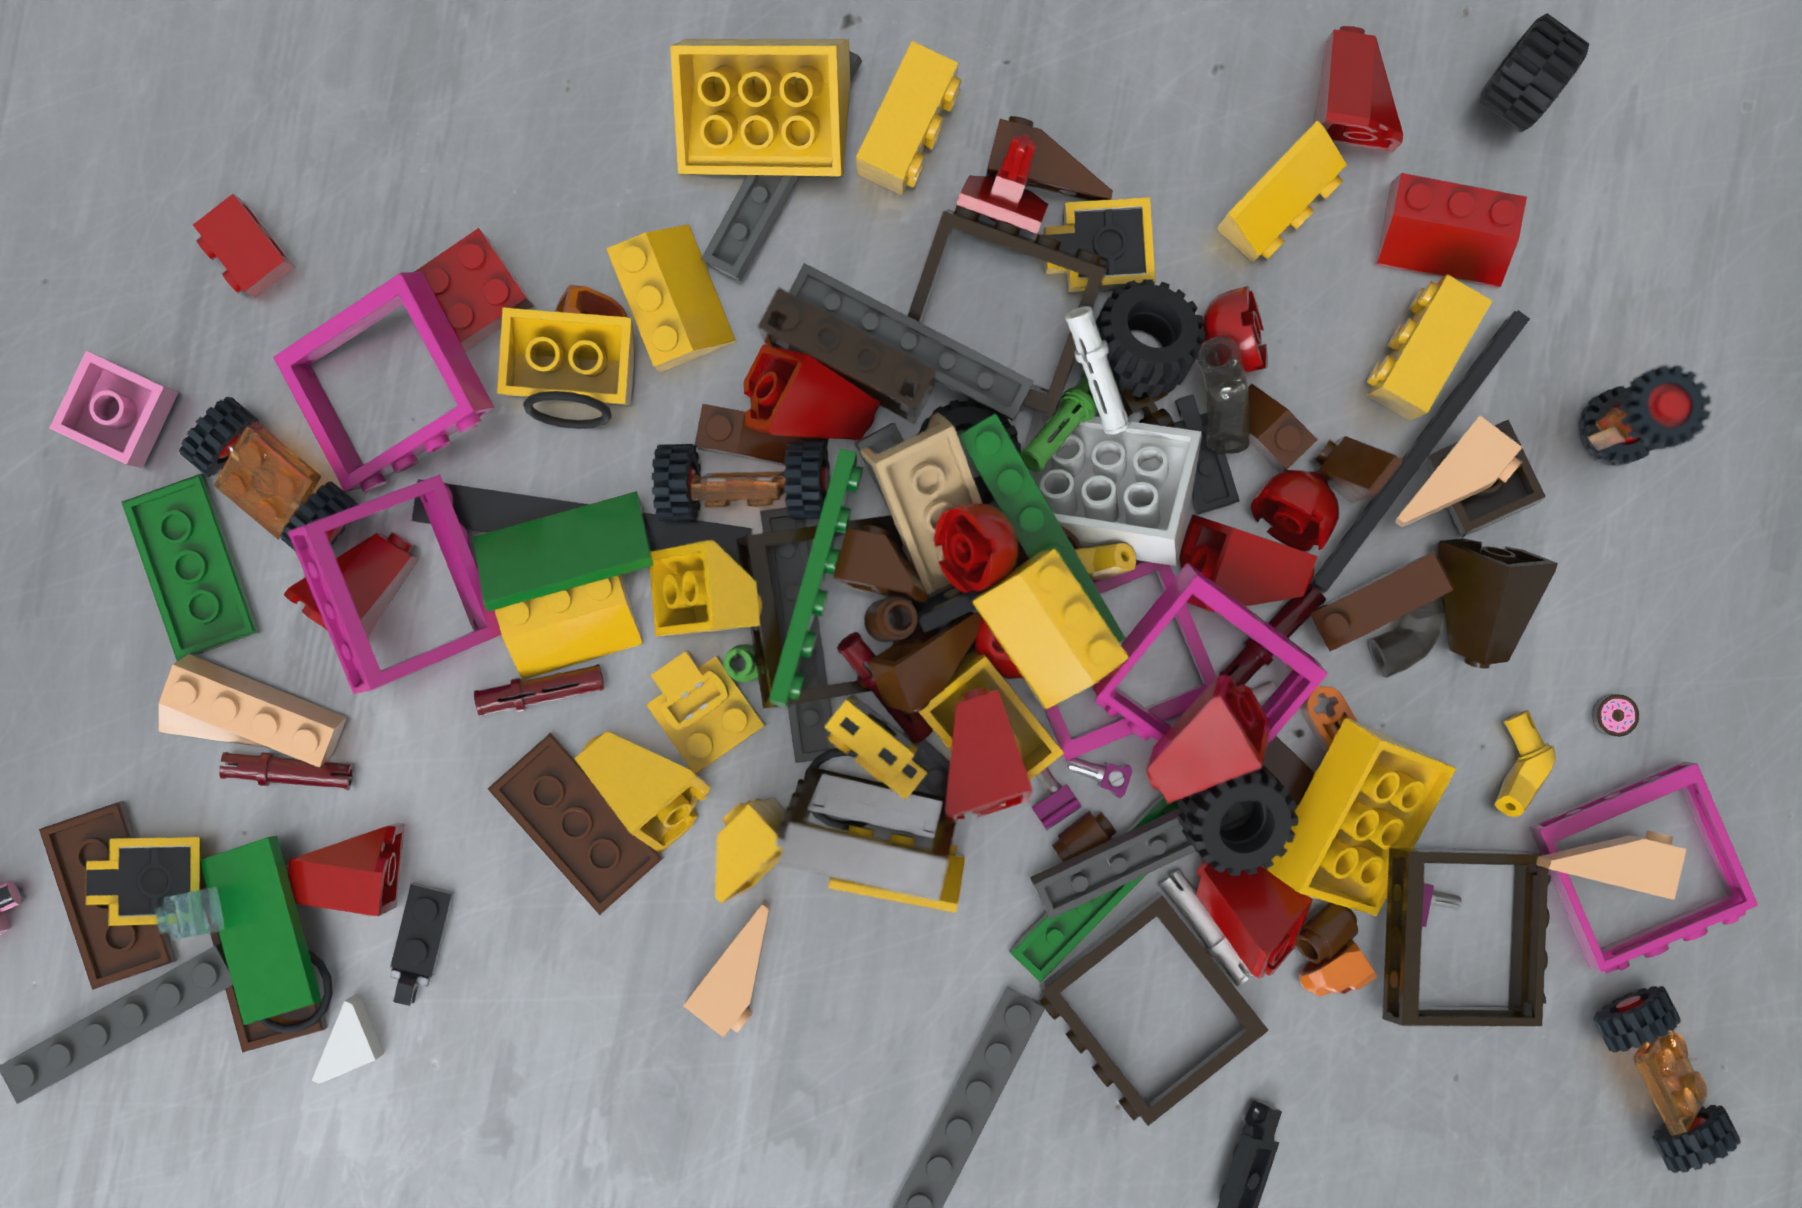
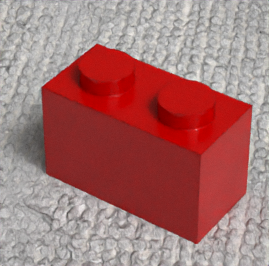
M234 194L230 195L193 224L194 228L201 235L196 242L211 260L218 257L227 269L222 273L224 279L238 294L244 291L256 298L295 268L247 204Z

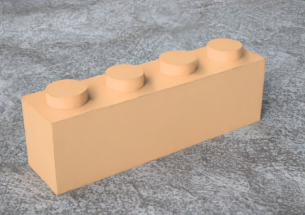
M191 654L172 664L159 701V732L272 748L319 768L334 754L347 719L346 716Z

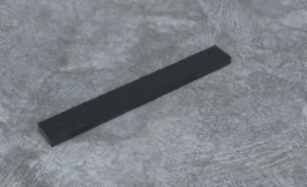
M1519 310L1514 311L1507 317L1402 458L1403 462L1377 495L1372 498L1310 582L1313 586L1312 588L1316 587L1322 594L1328 591L1528 323L1529 317Z
M444 483L452 493V506L458 521L467 530L492 532L589 505ZM420 496L416 497L411 521L431 524ZM643 512L651 552L698 542L714 541L740 566L736 539L752 535L753 531L752 528L699 520L660 521L656 514Z

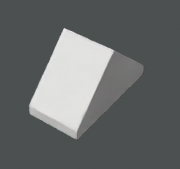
M353 995L344 1001L312 1081L319 1084L373 1062L384 1054L362 998Z

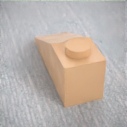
M1479 416L1397 517L1395 523L1403 528L1490 488L1498 478L1506 483L1522 463L1516 458L1522 447L1482 416Z
M1647 831L1645 839L1628 835L1538 856L1536 865L1675 900L1687 849L1672 846V836Z
M765 900L683 1005L723 1038L730 1029L738 1033L753 1013L747 1007L753 997L771 905Z

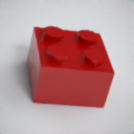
M479 228L414 271L423 272L465 352L501 329L503 308L528 310L534 306L489 238Z

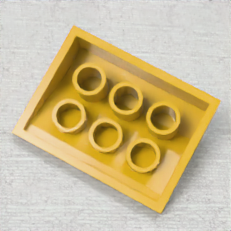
M684 39L670 45L678 174L843 175L850 94L849 39Z
M1345 717L1340 729L1334 735L1333 742L1323 761L1315 771L1300 804L1294 810L1298 816V825L1291 827L1296 834L1293 843L1286 842L1284 847L1287 852L1282 858L1278 855L1271 860L1274 865L1266 870L1298 893L1377 916L1387 898L1389 848L1415 847L1457 768L1372 727Z

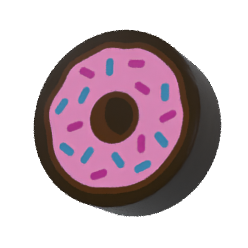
M1609 694L1602 697L1596 703L1593 710V720L1596 727L1602 733L1621 737L1628 735L1636 728L1639 722V710L1636 703L1628 696Z

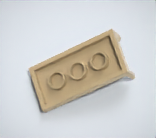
M936 413L931 416L926 431L879 454L868 447L860 450L861 455L873 466L909 561L928 594L951 584L942 572L938 562L944 560L942 546L935 547L934 544L937 521L942 513L964 504H982L954 425L940 413Z

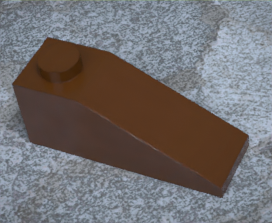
M1010 116L1008 121L999 120L986 176L996 178L1004 156L1006 157L1011 139L1014 136L1022 137L1023 134H1028L1031 137L1030 140L1036 143V149L1030 164L1032 169L1026 187L1082 201L1111 200L1113 190L1042 129L1033 127L1034 123L1031 120L1017 116Z
M702 404L694 446L703 451L785 466L786 447L789 442L824 441L827 450L829 438L771 435L746 426L745 411Z
M1344 436L1335 443L1329 439L1314 457V460L1319 464L1313 472L1322 475L1333 490L1352 504L1376 496L1403 460L1395 454Z
M1433 551L1324 603L1310 613L1329 652L1453 591L1455 587L1436 551Z
M968 612L953 619L951 625L938 631L929 630L924 632L921 628H918L909 637L898 641L868 661L885 707L905 711L906 713H915L925 709L932 698L943 692L978 634L979 623L982 618L980 613Z

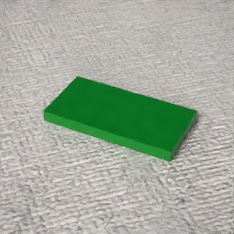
M200 473L121 502L177 661L188 654L196 656L260 633L204 474Z
M637 491L473 537L483 604L487 611L654 565L641 501Z
M266 837L201 859L202 872L243 1024H251L322 1002L278 837Z

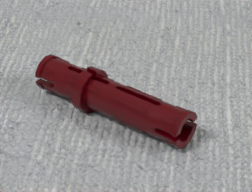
M1312 584L1307 586L1304 597L1292 598L1269 621L1271 626L1287 638H1290L1311 616L1310 613L1326 601L1324 595L1316 587L1312 589ZM1250 637L1243 643L1245 648L1219 673L1221 676L1226 674L1233 678L1234 687L1242 684L1245 685L1263 665L1268 667L1274 661L1272 658L1274 654Z
M858 632L851 633L841 640L837 650L858 674L857 681L864 688H869L885 707L874 676L864 664L866 662L869 665L868 661L876 657V655L863 641ZM885 707L886 711L904 730L913 744L924 741L933 732L931 726L919 712L904 714L901 710Z
M597 664L593 667L556 673L526 681H521L520 678L511 679V684L480 691L475 690L474 701L479 717H482L486 714L515 708L517 712L526 711L529 705L599 690L604 691L605 685L601 667ZM579 682V683H576V684H571V685H566V686H562V687H557V688H552V689H547V690H545V688H550V687L560 686V685H564V684ZM515 696V697H510V698L501 699V698H503V697Z
M223 752L220 762H225V765H228L219 767L221 779L257 781L259 786H269L272 782L337 788L347 791L350 790L352 780H349L348 777L336 776L353 777L352 763L325 762L319 768L302 760L273 758L272 753L262 752L260 756Z

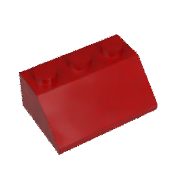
M1400 173L1390 185L1375 265L1438 277L1449 275L1459 281L1500 288L1520 238L1527 197Z

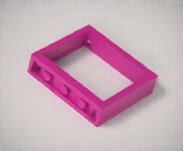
M423 272L399 273L273 357L344 492L362 489L364 493H367L375 487L383 486L387 483L384 476L392 471L398 474L412 468L419 463L418 455L425 451L430 454L446 447L451 443L450 435L458 430L460 433H465L478 427L477 424L482 421L480 417L495 408ZM404 304L458 406L363 465L311 365Z
M441 475L420 481L288 531L353 694L374 690L502 635L495 610L487 611L483 604L478 566L468 546L469 536L465 527L458 521L452 506V493L449 487L443 483ZM420 496L473 631L380 670L325 532Z
M1136 560L1135 570L1111 579L1093 581L1099 593L1102 594L1156 571L1165 591L1175 579L1170 565ZM1186 602L1176 613L1175 617L1203 683L1145 707L1163 721L1186 712L1217 678ZM1041 704L1056 742L1064 753L1062 755L1063 759L1066 761L1134 733L1127 725L1129 720L1123 716L1071 738L1057 704L1048 709H1045Z
M1187 563L1122 642L1121 647L1129 659L1091 685L1097 696L1094 701L1103 707L1110 716L1115 717L1117 713H1120L1129 720L1128 727L1142 739L1148 741L1150 737H1153L1157 741L1160 740L1171 726L1117 686L1193 594L1293 668L1262 706L1271 722L1267 747L1328 673L1317 659Z
M1683 761L1529 827L1540 853L1551 854L1559 852L1555 842L1682 789L1727 893L1725 896L1600 948L1569 874L1548 869L1590 968L1599 972L1605 971L1606 974L1617 969L1622 971L1630 966L1629 960L1641 955H1644L1645 958L1660 955L1669 950V943L1681 938L1684 941L1700 938L1708 933L1707 927L1721 921L1725 925L1739 921V917L1746 915L1745 911L1758 906L1698 763Z

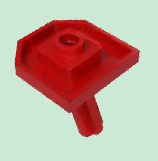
M1023 134L1022 137L1014 136L1011 139L1006 157L1004 156L996 178L969 175L956 205L984 214L994 222L1000 220L1037 234L1048 203L1032 191L1025 189L1032 169L1030 164L1036 149V143L1030 140L1031 137L1028 134Z

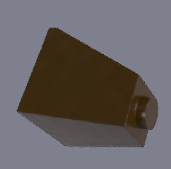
M1465 538L1440 540L1438 556L1455 587L1453 591L1443 595L1449 651L1465 657L1464 662L1466 664L1482 669L1489 668L1490 664L1509 662L1556 572L1558 563L1528 551L1507 546L1505 549L1490 546L1482 547V542Z

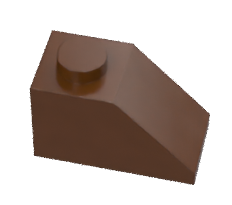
M1250 384L1221 412L1278 473L1287 470L1318 440L1289 409L1254 384Z
M864 525L863 531L846 529L833 576L834 579L849 589L889 597L898 596L909 601L927 604L929 597L927 591L903 549L888 537V531L870 525Z

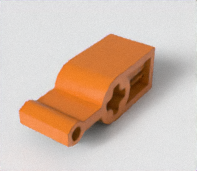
M1287 665V669L1291 672L1293 668ZM1318 685L1300 707L1304 719L1325 754L1345 717L1358 722L1343 695L1333 687ZM1317 696L1329 698L1330 703L1325 706L1327 714L1315 712L1314 707L1319 704Z

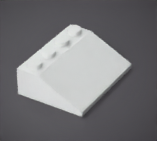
M1035 409L1024 449L1053 415ZM1094 416L1091 420L1081 422L1040 472L1029 470L1060 526L1076 536L1081 548L1126 543L1135 551L1136 560L1177 566L1186 532L1202 432L1130 421L1131 425L1128 426V429L1117 434L1108 435L1104 433L1101 418ZM1058 427V428L1055 430V432L1050 436V438L1048 439V442H1049V441L1055 436V434L1060 430L1059 427Z

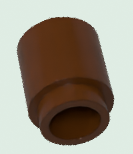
M898 596L875 601L868 607L864 616V624L868 634L880 642L905 639L914 632L918 623L914 605L906 598Z
M1089 810L1058 834L1059 840L1052 844V846L1064 862L1113 839L1111 836L1117 831L1102 812L1095 816Z
M1330 902L1327 903L1302 926L1300 934L1295 938L1298 950L1312 963L1318 964L1322 960H1330L1358 934L1357 917L1350 908Z

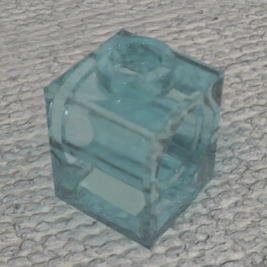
M217 887L161 898L163 907L155 908L159 934L168 933L169 941L225 930Z

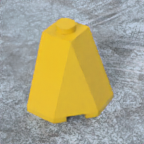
M608 731L588 741L583 751L574 758L629 833L660 854L693 827L698 816L693 810L697 800H705L710 791V786L706 781L692 770Z

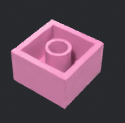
M86 351L51 423L50 429L124 464L143 468L179 392L102 356Z

